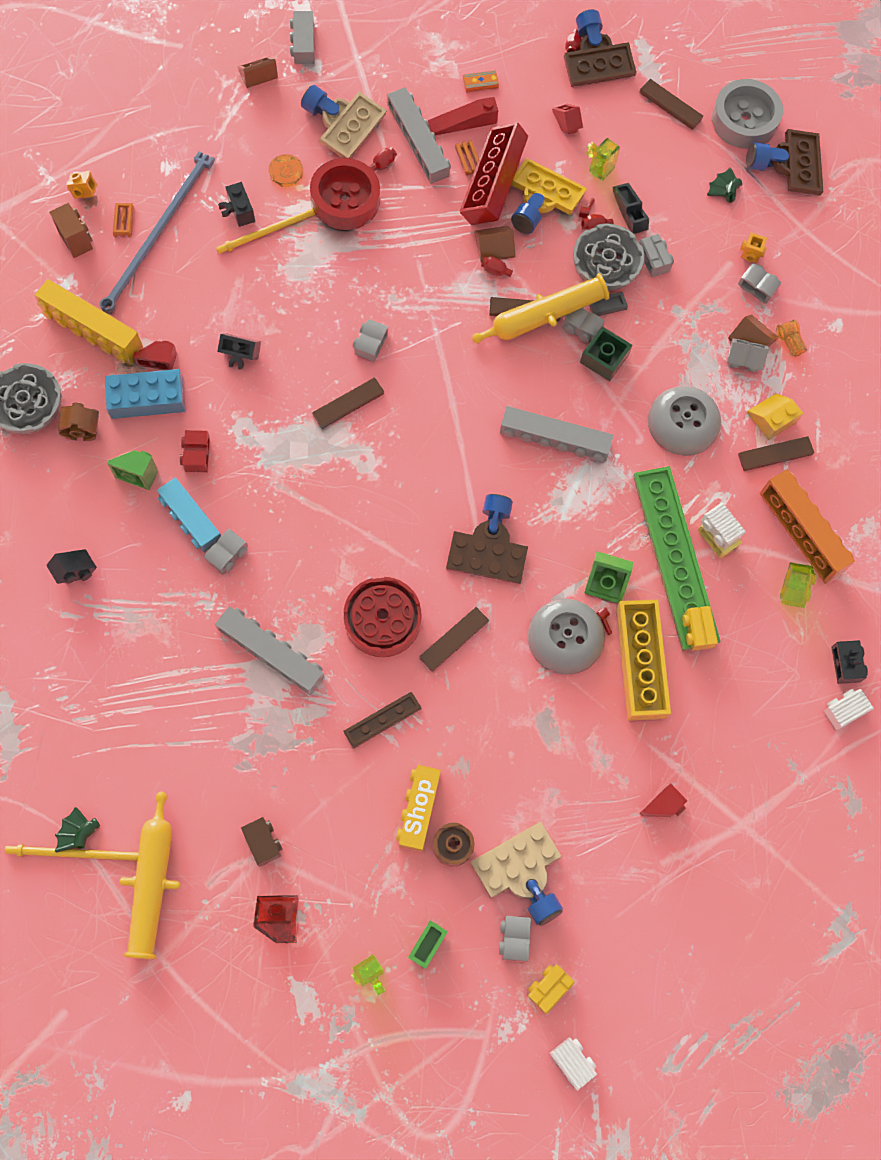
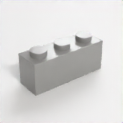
M293 11V18H290V29H293V32H290V42L293 43V46H290V55L294 57L295 64H315L313 11Z

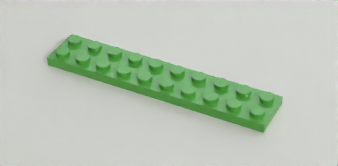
M667 466L636 472L633 474L634 482L682 651L689 650L691 645H687L686 642L688 629L687 626L684 627L682 617L687 609L710 606V602L671 468ZM713 616V621H714V626H715L717 641H718V643H720L721 640H720L719 633H718V630H717V626H716V623H715V620H714V616Z

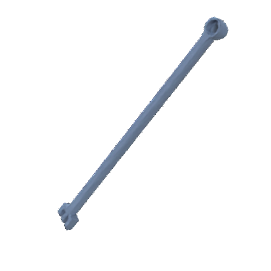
M198 151L194 157L195 167L111 293L101 299L100 307L103 312L110 314L115 310V302L203 169L207 168L210 170L215 162L214 157L211 156L209 158V155H203V152Z

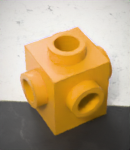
M90 171L71 173L67 182V189L71 192L74 199L93 197L97 188V183Z
M750 232L747 241L743 240L740 248L743 251L741 258L748 262L758 263L759 258H763L766 253L767 247L764 246L767 237Z

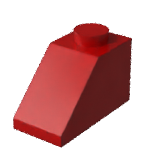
M564 104L552 108L562 131L574 134L578 132V129L584 128L580 107Z
M155 341L134 353L133 359L136 366L172 370L177 351L175 345L169 341Z
M670 783L639 814L647 817H671L674 814L679 816L686 809L684 804L688 800Z

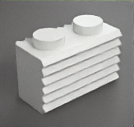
M724 503L719 504L704 514L701 519L703 528L712 533L715 543L718 546H722L724 550L741 539L746 533Z
M851 689L843 694L844 698L838 701L836 698L827 703L828 708L824 712L836 731L874 709L861 689L857 691Z
M568 1037L553 1049L549 1055L573 1088L578 1091L597 1075L594 1070L597 1066L590 1057L585 1058L582 1054L583 1047L576 1038L572 1040Z

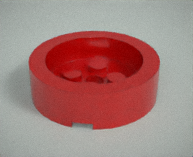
M350 158L330 160L322 164L311 178V207L315 215L329 227L340 230L360 228L364 226V223L370 219L372 220L378 212L380 205L379 179L375 172L361 161ZM346 194L350 199L342 200L341 197Z
M391 577L367 579L351 591L344 605V625L350 641L356 648L370 656L391 657L398 655L408 649L419 634L422 617L419 599L407 584ZM384 610L388 613V617L379 619L377 613Z

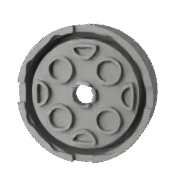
M739 79L728 83L721 89L712 110L711 121H713L715 132L723 141L738 148L748 149L753 142L766 144L773 138L783 116V104L779 95L769 85L758 80ZM748 115L749 120H744L742 116Z

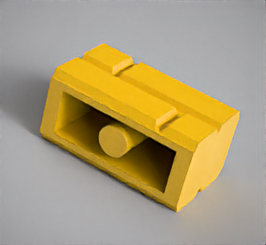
M711 606L687 609L682 617L684 627L687 626L688 634H686L687 645H691L692 651L715 648L718 641Z
M557 964L553 967L549 965L541 973L544 977L538 983L535 980L527 989L530 992L527 997L544 1014H548L575 983Z

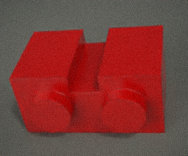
M185 430V437L181 438V447L184 448L183 454H180V465H183L185 472L208 473L210 448L208 431Z

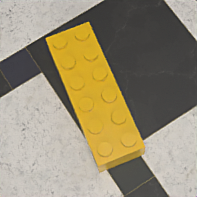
M49 279L34 294L38 301L37 305L42 309V314L46 318L56 320L61 327L71 329L76 336L86 338L88 343L101 347L103 352L116 356V359L123 364L126 362L132 366L135 362L133 359L134 353L144 348L137 331Z
M658 599L620 601L616 607L627 720L667 719L671 714Z

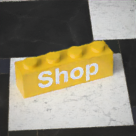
M418 764L416 770L412 769L410 781L413 782L412 789H407L405 801L409 802L407 809L403 808L400 819L404 821L402 829L398 828L396 841H399V847L423 852L441 770Z

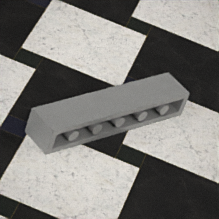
M406 87L388 93L387 105L430 184L449 177L451 164L448 159H445L442 147L438 146L435 134L430 132L426 119H423L420 107L414 103L412 93H409Z
M506 406L500 427V433L507 437L521 438L525 442H536L543 447L550 446L562 452L569 451L577 456L591 457L595 461L607 460L614 434Z
M229 606L215 623L217 630L311 695L324 678L323 668L315 662L313 664L308 662L307 657L301 652L295 653L291 650L292 647L284 640L278 641L275 638L276 635L270 630L264 631L261 629V625L252 618L249 620L244 617L245 613L240 609H233Z

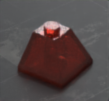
M298 895L257 896L253 927L275 943H297Z

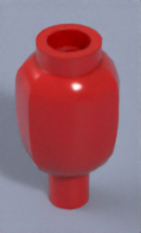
M574 29L567 37L565 43V50L567 52L579 51L582 38L578 33V29Z
M392 147L382 149L374 156L373 164L369 167L373 171L385 169L394 162L397 156L396 151Z
M599 214L588 215L581 221L582 229L586 230L595 228L599 224H614L613 219H606L603 215Z
M493 256L484 257L481 267L487 273L495 276L507 275L511 277L513 270L507 268L502 260Z

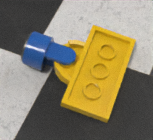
M526 158L515 173L511 184L524 191V203L520 204L513 213L511 222L519 232L530 234L541 221L540 213H547L557 208L571 215L585 195L587 188Z

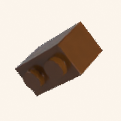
M261 817L241 827L259 867L281 857L280 851L283 848L279 839L274 840L271 834L274 828L270 820L266 821L264 817Z

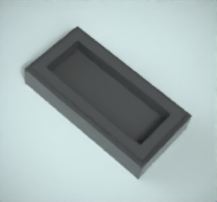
M623 292L609 294L608 300L602 299L589 305L591 312L597 316L624 311L628 308Z

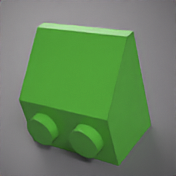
M133 450L110 459L107 463L116 479L146 490H150L159 472L152 455L145 451L138 452Z
M596 551L584 593L619 603L622 601L632 573L633 562Z

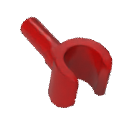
M591 198L587 207L581 206L579 217L586 218L589 215L591 206L595 201L594 198Z
M603 607L596 614L602 621L607 634L610 635L612 631L606 619L610 613L606 607Z

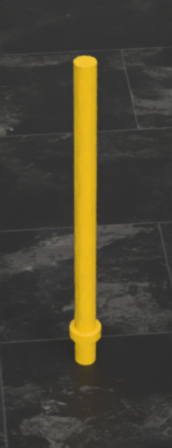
M313 208L231 242L226 241L225 244L216 247L218 254L233 251L235 247L314 216L315 212Z
M24 844L5 847V854H15L17 857L34 855L138 861V852L68 849L56 853V848L24 847Z

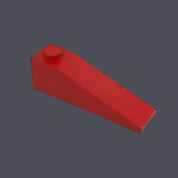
M495 97L479 99L429 119L430 132L440 135L497 124L499 110Z

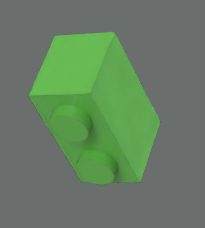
M430 920L408 959L426 970L448 931Z

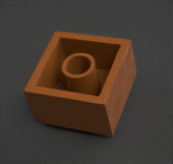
M69 202L49 212L59 235L73 258L93 249L90 243L93 239L88 232L87 225L84 221H81L79 212L76 208L72 209Z

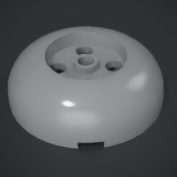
M599 224L595 228L585 230L578 237L573 250V262L577 273L584 281L596 278V275L600 273L605 280L608 290H616L629 285L639 275L644 263V250L637 241L636 236L628 229L615 224Z
M31 363L12 365V368L5 371L1 370L0 428L15 434H30L47 427L57 416L62 402L61 389L53 374L44 367ZM14 405H16L18 408H17V410H16V409L11 408V407L14 406ZM30 410H34L33 413L28 414Z
M677 386L662 392L654 400L648 413V427L653 439L657 444L660 443L668 449V452L682 456H691L704 452L715 442L721 428V415L715 401L704 391L691 386ZM690 407H694L697 410L693 411ZM697 421L698 427H695L693 423Z
M557 599L545 604L535 613L528 628L527 638L530 651L539 664L552 670L554 673L571 675L587 670L597 661L604 647L605 632L599 616L588 605L574 599ZM570 620H576L578 624L573 626L570 624ZM551 625H559V630H553ZM564 632L570 633L571 635L567 636ZM581 637V640H583L584 642L582 644H578L576 642V638ZM561 642L565 645V648L558 647L557 643Z

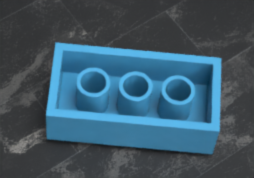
M180 369L105 376L106 409L111 419L185 412L183 377Z

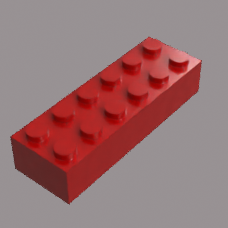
M518 122L492 127L489 130L459 211L470 225L494 222L500 218L529 137Z

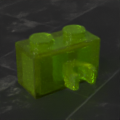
M606 138L598 147L591 142L587 146L588 150L586 151V154L592 157L589 172L602 181L615 169L620 151V146L609 138Z
M789 563L779 595L781 604L805 608L806 602H809L811 599V586L815 585L817 579L813 566Z
M374 954L352 967L354 972L351 973V976L357 986L361 984L362 987H365L371 983L378 996L385 992L378 979L385 972Z

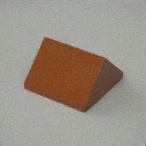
M269 56L237 66L246 88L278 78L276 60Z
M509 226L474 231L481 263L484 257L493 256L500 260L515 257L514 232Z
M751 314L742 319L728 339L731 341L733 338L765 345L769 348L778 339V336Z

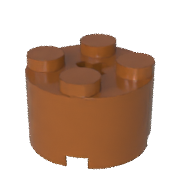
M77 402L72 403V406L61 407L58 425L59 434L64 438L77 441V437L83 438V441L96 439L99 411L86 408L82 403Z
M460 823L443 825L437 831L433 840L435 857L441 864L449 867H457L466 863L471 857L475 846L473 834ZM451 840L459 844L455 850L448 846Z

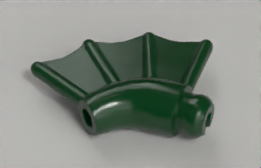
M729 167L725 172L717 173V178L709 183L710 190L707 196H725L726 201L732 203L735 201L737 189L742 186V181L740 178H736L732 168Z
M74 807L71 814L62 819V827L55 834V837H57L55 852L58 853L74 847L77 849L85 848L87 838L96 832L95 829L100 827L97 819L93 818L91 821H88L81 811Z

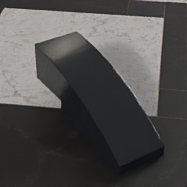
M629 182L614 186L613 192L617 204L630 231L636 234L649 230V217L642 209L643 202Z

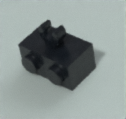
M242 181L225 186L229 203L220 202L218 204L219 210L226 209L221 211L222 217H228L233 212L239 227L255 222L254 211Z
M222 333L220 334L217 352L232 355L233 358L228 363L229 367H233L234 362L237 361L239 364L238 369L241 370L244 367L242 358L249 360L259 358L261 341Z
M86 549L56 553L46 565L57 584H69L77 580H88L97 568Z
M860 640L839 641L831 646L837 684L860 683L867 678L868 668L864 665L863 657L865 652Z

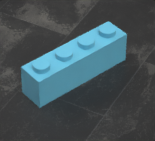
M173 478L157 489L159 494L157 499L163 507L167 506L170 509L168 513L174 521L178 520L181 523L179 527L184 534H190L193 538L191 542L195 548H201L203 552L209 550L218 541L221 534L177 478Z

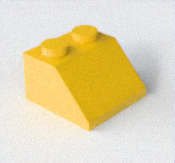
M777 393L747 411L748 415L768 440L796 424L803 415V412L793 399Z

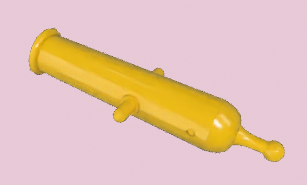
M598 273L596 278L543 297L541 294H537L535 301L499 314L494 319L493 327L483 333H475L472 336V341L478 344L483 339L491 336H498L501 340H512L548 323L554 327L557 325V319L602 299L608 300L609 291L605 280Z
M158 792L156 794L157 806L153 819L147 820L142 827L136 876L133 878L122 877L119 880L120 885L132 886L134 889L128 951L124 953L126 958L156 959V955L153 953L163 891L166 889H179L181 886L179 881H171L166 878L172 828L170 823L164 820L163 815L164 803L167 801V794L165 792Z

